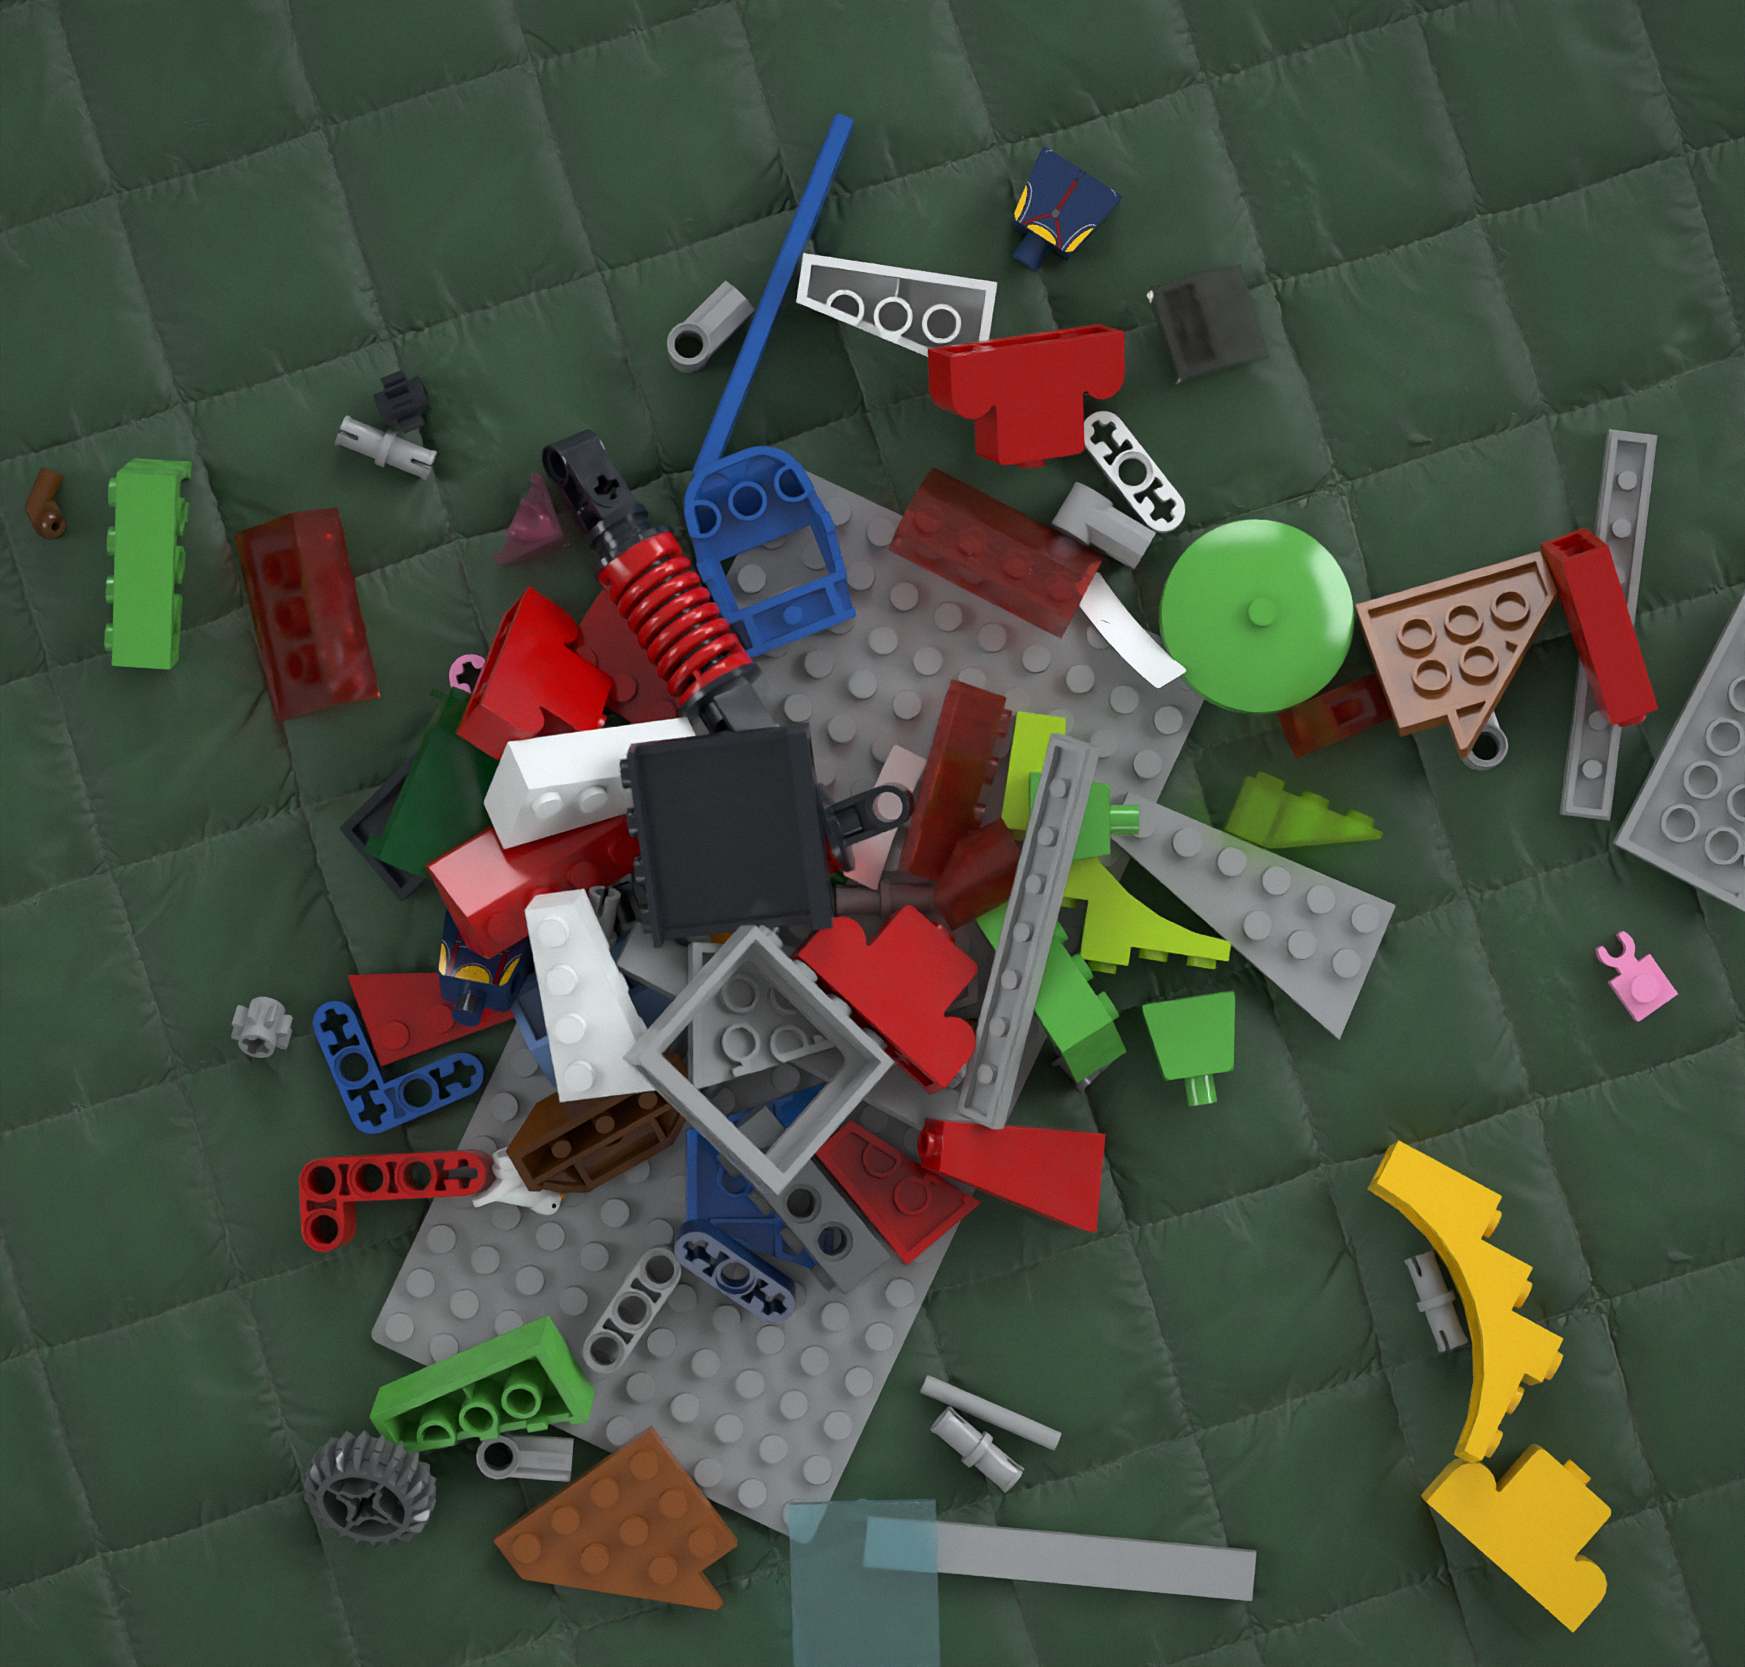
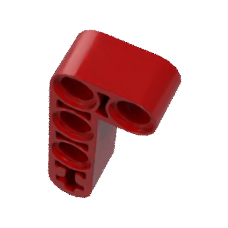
M476 1149L330 1156L312 1160L303 1167L299 1177L303 1239L310 1248L320 1252L334 1250L349 1244L353 1240L357 1228L356 1201L457 1197L483 1192L491 1186L496 1178L492 1172L494 1160L486 1152ZM418 1162L426 1164L431 1172V1181L426 1188L418 1186L413 1180V1168ZM371 1164L379 1167L383 1174V1184L378 1190L372 1189L366 1183L365 1172ZM324 1166L331 1169L335 1175L336 1182L331 1192L323 1190L318 1182V1173ZM469 1166V1168H477L478 1177L471 1180L469 1177H453L448 1179L449 1170ZM326 1215L332 1217L338 1225V1235L333 1241H329L321 1233V1221Z

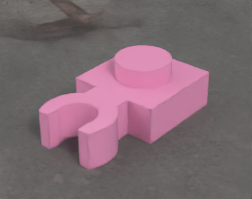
M1620 931L1616 934V937L1622 943L1623 950L1618 957H1611L1603 946L1595 948V952L1600 962L1606 966L1614 967L1619 973L1609 980L1608 984L1634 1021L1639 1022L1678 995V993L1650 954H1646L1637 961L1634 956L1635 944L1633 939L1626 932Z

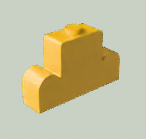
M1531 1444L1496 1483L1494 1475L1483 1463L1479 1461L1469 1463L1458 1458L1449 1463L1420 1495L1433 1509L1573 1633L1606 1594L1607 1582L1605 1574L1592 1560L1583 1555H1578V1552L1611 1516V1509L1585 1486L1591 1478L1570 1459L1562 1466L1537 1444Z

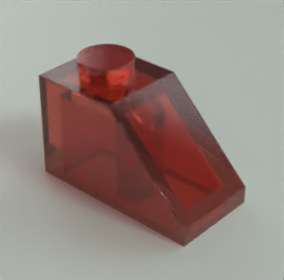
M1376 673L1277 714L1284 731V736L1290 744L1296 759L1393 718Z
M1002 817L958 840L932 897L951 931L962 927L1010 899L1021 851Z

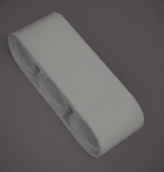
M656 1245L649 1248L643 1254L586 1338L582 1348V1356L585 1364L592 1371L600 1374H609L616 1371L624 1363L678 1283L683 1272V1265L676 1259L673 1247ZM656 1255L668 1257L674 1265L673 1276L666 1281L653 1279L647 1270V1263L651 1257ZM628 1296L641 1298L647 1307L646 1316L637 1322L626 1320L620 1312V1303L624 1298ZM600 1337L613 1339L619 1347L618 1357L611 1362L598 1360L592 1351V1345L596 1339Z

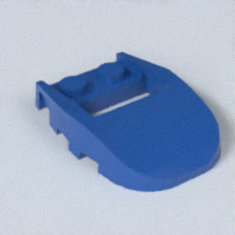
M750 447L708 464L694 476L685 494L684 515L697 559L696 566L703 583L705 582L714 601L720 608L721 615L728 621L750 658L857 616L855 607H852L846 580L848 577L837 540L835 525L829 511H826L814 490V485L804 468L793 456L774 447ZM810 525L829 574L739 610L720 561Z

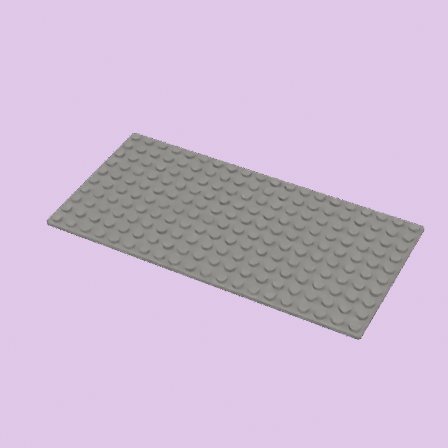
M805 471L813 483L814 490L826 511H829L835 525V532L848 577L846 580L852 607H855L857 616L751 658L753 663H757L762 671L759 678L752 684V687L768 713L776 720L779 726L809 722L817 783L821 782L825 785L835 803L874 788L894 745H898L926 759L927 763L912 793L915 801L914 812L907 822L898 827L880 879H889L890 884L933 882L934 913H920L931 923L937 922L947 928L955 938L954 944L965 954H977L978 1003L946 1013L944 1016L946 1018L950 1016L958 1017L964 1021L970 1018L979 1019L995 954L971 918L961 897L1009 867H1012L1015 873L1017 871L1024 842L1007 839L1009 830L999 829L1016 712L1023 711L1066 718V736L1101 747L1092 781L1110 784V805H1121L1126 792H1131L1156 803L1204 699L1190 689L1180 677L1175 678L1160 688L1153 686L1104 638L1072 595ZM809 525L737 554L726 578L737 606L741 610L826 576L829 572ZM721 613L719 614V616H718L717 618H723V616L721 615ZM729 625V631L727 632V634H728V633H734V631H733V629L731 628L730 625ZM1145 630L1164 649L1161 637ZM700 717L693 719L690 723L696 736L710 734ZM1111 839L1110 854L1098 856L1104 867L1119 882L1131 857ZM631 873L624 876L615 883L611 884L610 886L606 887L605 889L628 880L632 882ZM849 878L845 885L863 884ZM831 885L835 911V887ZM1077 899L1076 909L1060 907L1057 920L1069 938L1062 944L1070 957L1077 954L1079 950L1085 900ZM879 913L841 915V917L851 918L861 926L866 937L865 943L887 919L880 918ZM812 923L778 927L782 933L779 939L782 941L783 946L799 947L813 931ZM710 935L671 939L686 948L693 942L711 943ZM1034 1012L1005 1124L1047 1037ZM517 1023L457 1150H482L493 1159V1153L510 1145L536 1103L558 1091L557 1086L552 1087L534 1059ZM687 1053V1054L685 1055V1057L682 1059V1061L684 1062V1064H685V1066H686V1068H687V1070H688V1053ZM787 1062L729 1080L715 1098L704 1097L726 1116L827 1081L791 1062ZM963 1081L955 1086L953 1090L960 1093ZM863 1100L857 1104L830 1135L832 1136L851 1120L901 1151V1154L917 1164H921V1157L917 1150L920 1130ZM686 1120L673 1145L588 1193L565 1192L567 1196L561 1201L559 1209L552 1215L545 1216L536 1213L528 1207L498 1201L475 1208L472 1198L479 1193L467 1196L434 1198L373 1327L371 1335L375 1342L428 1367L549 1315L596 1392L587 1423L571 1425L570 1421L551 1425L610 1453L652 1425L706 1498L800 1542H808L812 1539L960 1223L959 1221L912 1262L904 1266L813 1155L810 1160L891 1257L845 1295L839 1292L836 1287L828 1292L814 1277L810 1268L749 1249L788 1276L795 1284V1310L788 1319L778 1323L761 1320L683 1266V1272L678 1283L624 1363L614 1372L600 1374L592 1371L583 1359L582 1348L586 1338L643 1254L649 1248L656 1245H668L674 1248L677 1229L685 1222V1130L693 1126ZM469 1166L449 1170L448 1179L453 1177H469L471 1180L478 1177L477 1168L473 1169L469 1168ZM937 1174L944 1178V1181L963 1193L973 1195L974 1188ZM805 1189L794 1190L789 1195L787 1208L791 1215H801L809 1208L810 1196ZM830 1226L825 1229H833V1251H835L841 1243V1233L836 1226ZM702 1239L697 1243L689 1241L688 1248L694 1249L698 1245L705 1248L706 1241ZM656 1255L649 1259L647 1270L653 1279L666 1281L673 1276L674 1265L668 1257ZM711 1256L710 1264H713V1263H714V1260H715V1258L712 1257V1256ZM736 1262L729 1263L722 1269L726 1277L735 1280L742 1279L749 1274V1270L745 1265ZM758 1278L756 1284L760 1286L761 1278ZM777 1293L773 1297L765 1294V1301L770 1302L775 1298L782 1301L783 1294ZM628 1296L621 1301L620 1312L626 1320L637 1322L646 1316L647 1307L641 1298ZM600 1337L593 1342L592 1351L598 1360L611 1362L618 1357L619 1347L613 1339Z

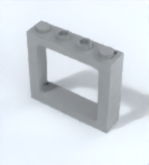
M756 925L740 926L624 1055L623 1059L763 1194L779 1195L891 1067L894 1061L884 1052L887 1045L875 1032L866 1027L862 1030L849 1018L853 1012L843 1000L832 993L827 996L815 984L818 977L806 964L797 959L792 962L780 950L783 943L775 933L763 925L759 928ZM744 962L752 964L844 1055L842 1067L765 1155L662 1056L667 1047Z

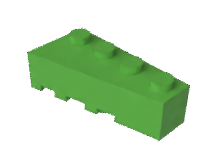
M133 458L117 471L116 478H110L108 504L109 507H116L115 526H110L108 529L107 554L115 556L114 575L109 574L106 581L107 604H113V623L108 622L106 624L104 645L105 651L112 652V666L171 670L179 660L183 597L182 594L174 593V584L180 585L182 583L186 552H184L183 546L177 545V536L182 537L184 533L185 523H188L189 503L180 497V485L182 479H191L192 462Z
M1009 867L961 897L971 918L994 954H996L1016 875L1012 867ZM1057 920L1034 1014L1053 1047L1058 1046L1066 1062L1067 1069L1076 1083L1126 1053V1049L1113 1020L1120 1017L1119 1013L1104 991L1096 996L1088 984V981L1094 978L1091 970L1079 953L1070 957L1062 944L1069 938Z
M546 1315L380 1387L369 1418L379 1434L382 1435L384 1433L386 1441L394 1444L403 1441V1449L407 1452H420L454 1446L456 1440L473 1437H480L481 1441L499 1438L501 1432L527 1428L529 1433L546 1430L548 1425L565 1421H570L571 1425L587 1423L596 1392L549 1315Z

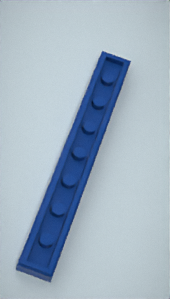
M839 113L833 118L693 468V476L708 464L722 459L802 260L803 253L806 250L854 130V119Z

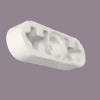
M1099 411L1090 415L1084 422V448L1147 528L1156 533H1168L1178 527L1185 514L1183 499L1121 419L1107 411ZM1096 422L1102 427L1108 424L1114 427L1115 430L1111 435V439L1118 449L1124 441L1132 448L1120 453L1112 465H1108L1104 460V457L1112 454L1109 447L1104 442H1099L1095 445L1090 439L1095 432L1092 425ZM1127 459L1141 461L1147 471L1145 481L1137 486H1129L1123 483L1118 473L1119 466L1123 461ZM1154 479L1161 485L1160 488L1153 491L1157 499L1162 503L1170 500L1175 506L1170 512L1173 521L1169 523L1163 518L1158 519L1156 522L1151 518L1150 514L1155 508L1147 496L1141 504L1134 498V495L1141 494L1147 490Z

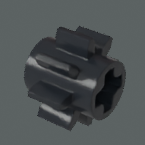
M400 370L380 378L384 390L373 394L386 427L398 424L400 430H403L405 434L425 426L422 414L433 410V407L420 376L408 380L406 373Z

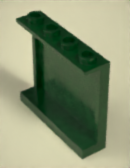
M452 686L449 695L432 689L430 695L440 699L381 838L370 834L363 851L380 861L432 882L433 880L425 865L493 825L483 802L500 761L456 734L472 694Z

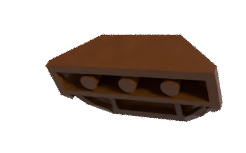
M678 1053L662 1054L688 1080V1070ZM656 1090L560 1102L557 1091L536 1103L506 1149V1153L529 1192H541L543 1189L554 1192L588 1193L673 1145L686 1119Z

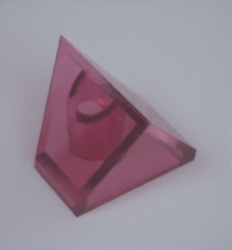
M536 472L532 473L529 480L532 486L526 499L521 498L515 517L505 534L509 535L501 553L496 552L493 561L504 568L569 545L547 482L542 475Z

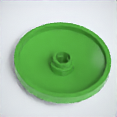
M1258 519L1241 520L1225 524L1206 533L1188 547L1176 561L1162 590L1159 605V628L1165 651L1173 660L1186 669V672L1179 677L1197 695L1220 708L1232 712L1254 715L1271 714L1293 708L1305 702L1324 688L1335 676L1345 660L1352 641L1354 607L1349 585L1340 566L1333 556L1314 538L1297 528L1280 522Z

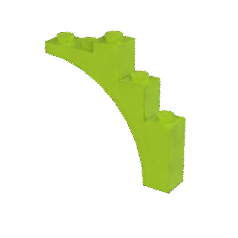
M1023 711L1016 712L999 821V829L1009 830L1007 839L1022 842L1025 840L1029 824V773H1042L1051 733L1065 735L1066 718ZM1098 857L1072 861L1060 907L1076 909L1077 899L1086 901L1078 953L1084 960H1088L1087 966L1091 971L1116 974L1117 965L1128 966L1131 947L1139 948L1138 958L1167 962L1168 953L1188 955L1186 965L1215 969L1217 960L1229 961L1231 942L1194 933L1160 917L1130 895L1104 867Z

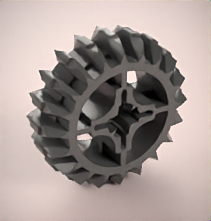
M365 1430L359 1437H355L346 1431L340 1439L330 1437L327 1444L319 1446L317 1452L314 1453L304 1476V1501L311 1505L310 1515L323 1518L322 1528H335L338 1530V1538L347 1535L355 1539L356 1545L361 1541H368L374 1548H377L384 1541L389 1546L395 1547L399 1540L410 1542L416 1533H421L423 1527L427 1525L436 1504V1478L429 1473L430 1464L419 1462V1451L407 1452L403 1449V1441L395 1444L386 1441L384 1433L379 1438H372Z

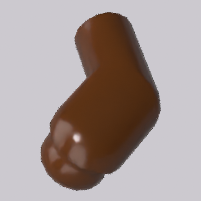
M41 467L25 503V510L35 532L43 539L53 540L63 536L67 528L66 520L54 500L64 476Z

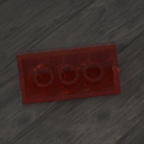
M932 467L916 491L894 533L889 547L891 552L1060 639L1065 634L1105 555Z
M338 507L292 512L234 533L276 723L346 708L379 698L377 676L372 664L366 637V626L362 619L355 577L350 565L345 532L341 524Z
M951 679L937 723L915 802L914 812L911 816L897 866V872L954 887L956 878L966 880L973 852L965 850L969 831L979 833L986 809L985 804L978 803L979 795L983 784L992 786L999 762V757L991 755L996 737L1005 739L1013 712L1004 708L1007 697Z

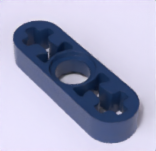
M688 1220L677 1229L674 1253L678 1262L763 1321L778 1323L788 1319L793 1314L796 1306V1287L794 1282L784 1273L706 1220ZM701 1239L706 1241L705 1248L699 1245L694 1249L688 1248L689 1241L692 1243H697ZM711 1256L715 1258L713 1264H710ZM736 1262L745 1265L749 1270V1274L742 1279L735 1280L726 1277L722 1269L725 1265ZM758 1278H761L760 1286L756 1284ZM777 1293L783 1294L782 1301L776 1298L770 1302L765 1301V1294L771 1297Z

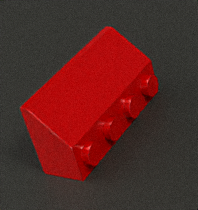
M626 813L507 849H503L496 830L492 825L425 866L468 949L490 959L529 935L525 909L535 895L584 889L589 898V889L591 887L605 886L606 888L633 872L634 856H641L638 837L631 838L629 835Z

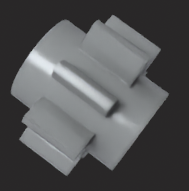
M257 997L252 999L249 1009L244 1006H237L231 1024L234 1026L231 1038L239 1040L238 1045L246 1054L257 1058L269 1057L273 1054L275 1046L287 1049L292 1033L290 1026L293 1017L285 1015L286 1010L284 1006L277 1000L269 997Z

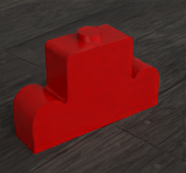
M1102 324L929 348L928 371L931 399L937 407L966 419H974L976 454L1001 465L1016 464L1020 468H1037L1045 465V459L1079 454L1085 447L1083 394L1096 399H1107L1115 395L1124 382V331Z
M528 586L502 617L456 734L500 761L507 743L511 741L602 729L607 716L602 714L613 681L606 673L568 649L578 636V628L571 615Z
M906 905L892 913L867 943H865L864 930L856 921L848 917L840 916L834 918L833 928L813 930L789 959L792 962L797 959L806 964L818 977L815 984L827 996L832 993L843 1000L853 1012L849 1018L862 1030L866 1027L875 1032L887 1045L884 1052L929 1095L945 1089L970 1059L975 1050L976 1043L974 1031L967 1022L958 1017L950 1016L946 1018L944 1016L946 1009L978 972L976 963L954 944L955 938L952 933L937 922L931 923L912 905Z

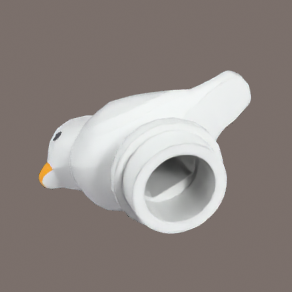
M508 1147L493 1153L494 1165L492 1166V1172L496 1179L487 1190L472 1198L475 1208L498 1201L528 1207L536 1213L545 1216L552 1215L559 1209L561 1201L567 1196L565 1192L543 1189L541 1192H529L506 1153Z

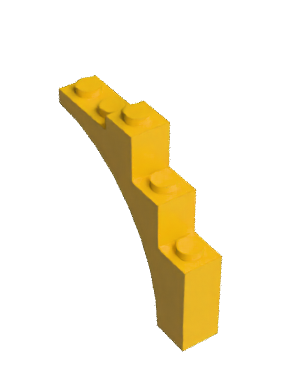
M1398 1140L1388 1147L1367 1189L1398 1209L1428 1239L1449 1270L1464 1305L1472 1341L1473 1384L1467 1419L1454 1455L1469 1463L1482 1461L1484 1456L1490 1458L1497 1449L1503 1432L1498 1430L1499 1424L1505 1412L1509 1414L1514 1412L1523 1396L1524 1388L1519 1386L1520 1382L1522 1381L1529 1386H1533L1543 1382L1544 1378L1550 1380L1554 1376L1563 1358V1354L1558 1352L1563 1338L1512 1311L1513 1307L1519 1309L1530 1293L1532 1283L1527 1281V1278L1533 1267L1481 1240L1482 1236L1489 1238L1498 1225L1502 1212L1496 1210L1502 1196Z

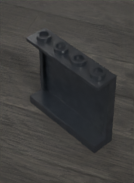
M809 722L630 744L626 753L627 758L620 759V775L623 789L631 788L634 807L627 808V824L630 837H638L641 856H634V873L637 886L645 885L648 904H641V922L644 934L652 933L654 948H662L664 940L735 932L740 926L756 925L758 928L763 925L767 928L812 923L813 930L833 928L835 911Z

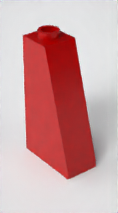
M1582 528L1540 543L1600 715L1612 726L1618 724L1619 727L1632 726L1644 721L1646 714L1658 710V706L1609 546L1587 528Z
M925 1118L924 1129L920 1131L917 1142L918 1154L921 1157L920 1167L1064 1226L1096 1232L1105 1134L1085 1130L1005 1124L1004 1129H991L974 1121Z

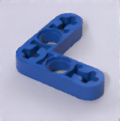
M338 1000L326 1002L314 1014L312 1023L315 1035L351 1120L357 1129L364 1133L377 1134L473 1094L485 1082L486 1070L481 1059L473 1053L460 1052L386 1083L358 1014L351 1005ZM333 1008L337 1015L346 1014L349 1022L342 1026L346 1039L350 1040L357 1035L360 1042L359 1045L343 1048L335 1055L331 1045L340 1044L341 1042L334 1030L326 1031L323 1027V1023L329 1020L328 1011ZM351 1053L362 1055L368 1062V1073L362 1080L356 1082L345 1078L341 1070L343 1059ZM458 1060H462L465 1066L474 1065L476 1074L470 1077L472 1085L465 1088L461 1081L450 1084L445 1088L451 1095L443 1099L440 1084L431 1071L440 1068V1076L442 1078L456 1071L455 1062ZM374 1079L379 1089L369 1091L370 1096L375 1104L384 1103L387 1112L380 1116L382 1124L378 1126L375 1125L372 1119L364 1121L361 1117V1112L367 1109L363 1094L353 1100L350 1090L363 1088ZM413 1079H423L431 1086V1100L423 1107L411 1105L405 1097V1088Z

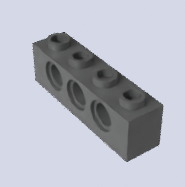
M762 1104L755 1106L734 1124L762 1153L768 1151L786 1131L770 1110ZM721 1153L716 1156L719 1163L733 1179L742 1175L751 1185L753 1190L747 1196L765 1217L773 1212L785 1227L778 1233L797 1255L802 1250H805L816 1263L810 1271L828 1292L836 1287L839 1292L847 1295L891 1257L810 1159L779 1195L763 1194ZM805 1189L810 1196L809 1208L801 1215H791L787 1208L789 1195L794 1190ZM836 1226L841 1233V1243L835 1251L823 1253L818 1245L819 1235L825 1228Z

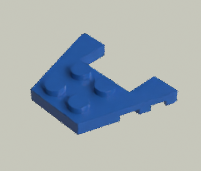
M822 1082L761 1104L770 1110L783 1127H789L828 1082ZM755 1106L726 1115L725 1117L734 1125ZM694 1127L686 1129L685 1222L692 1219L706 1220L748 1249L811 1269L816 1263L806 1251L802 1250L797 1255L778 1233L783 1229V1224L772 1212L765 1217L747 1196L753 1188L742 1175L733 1179L716 1158L720 1152ZM824 1229L819 1235L818 1245L823 1253L833 1252V1229Z

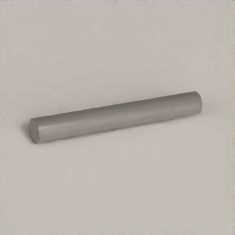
M929 1375L926 1376L920 1393L1053 1451L1062 1434L1059 1431Z

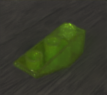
M1258 771L1255 779L1250 776L1243 778L1222 828L1223 832L1266 850L1381 839L1383 832L1372 828L1375 819L1348 809L1345 816L1327 809L1330 803L1328 799L1309 791L1303 790L1301 797L1282 790L1285 785L1284 781Z

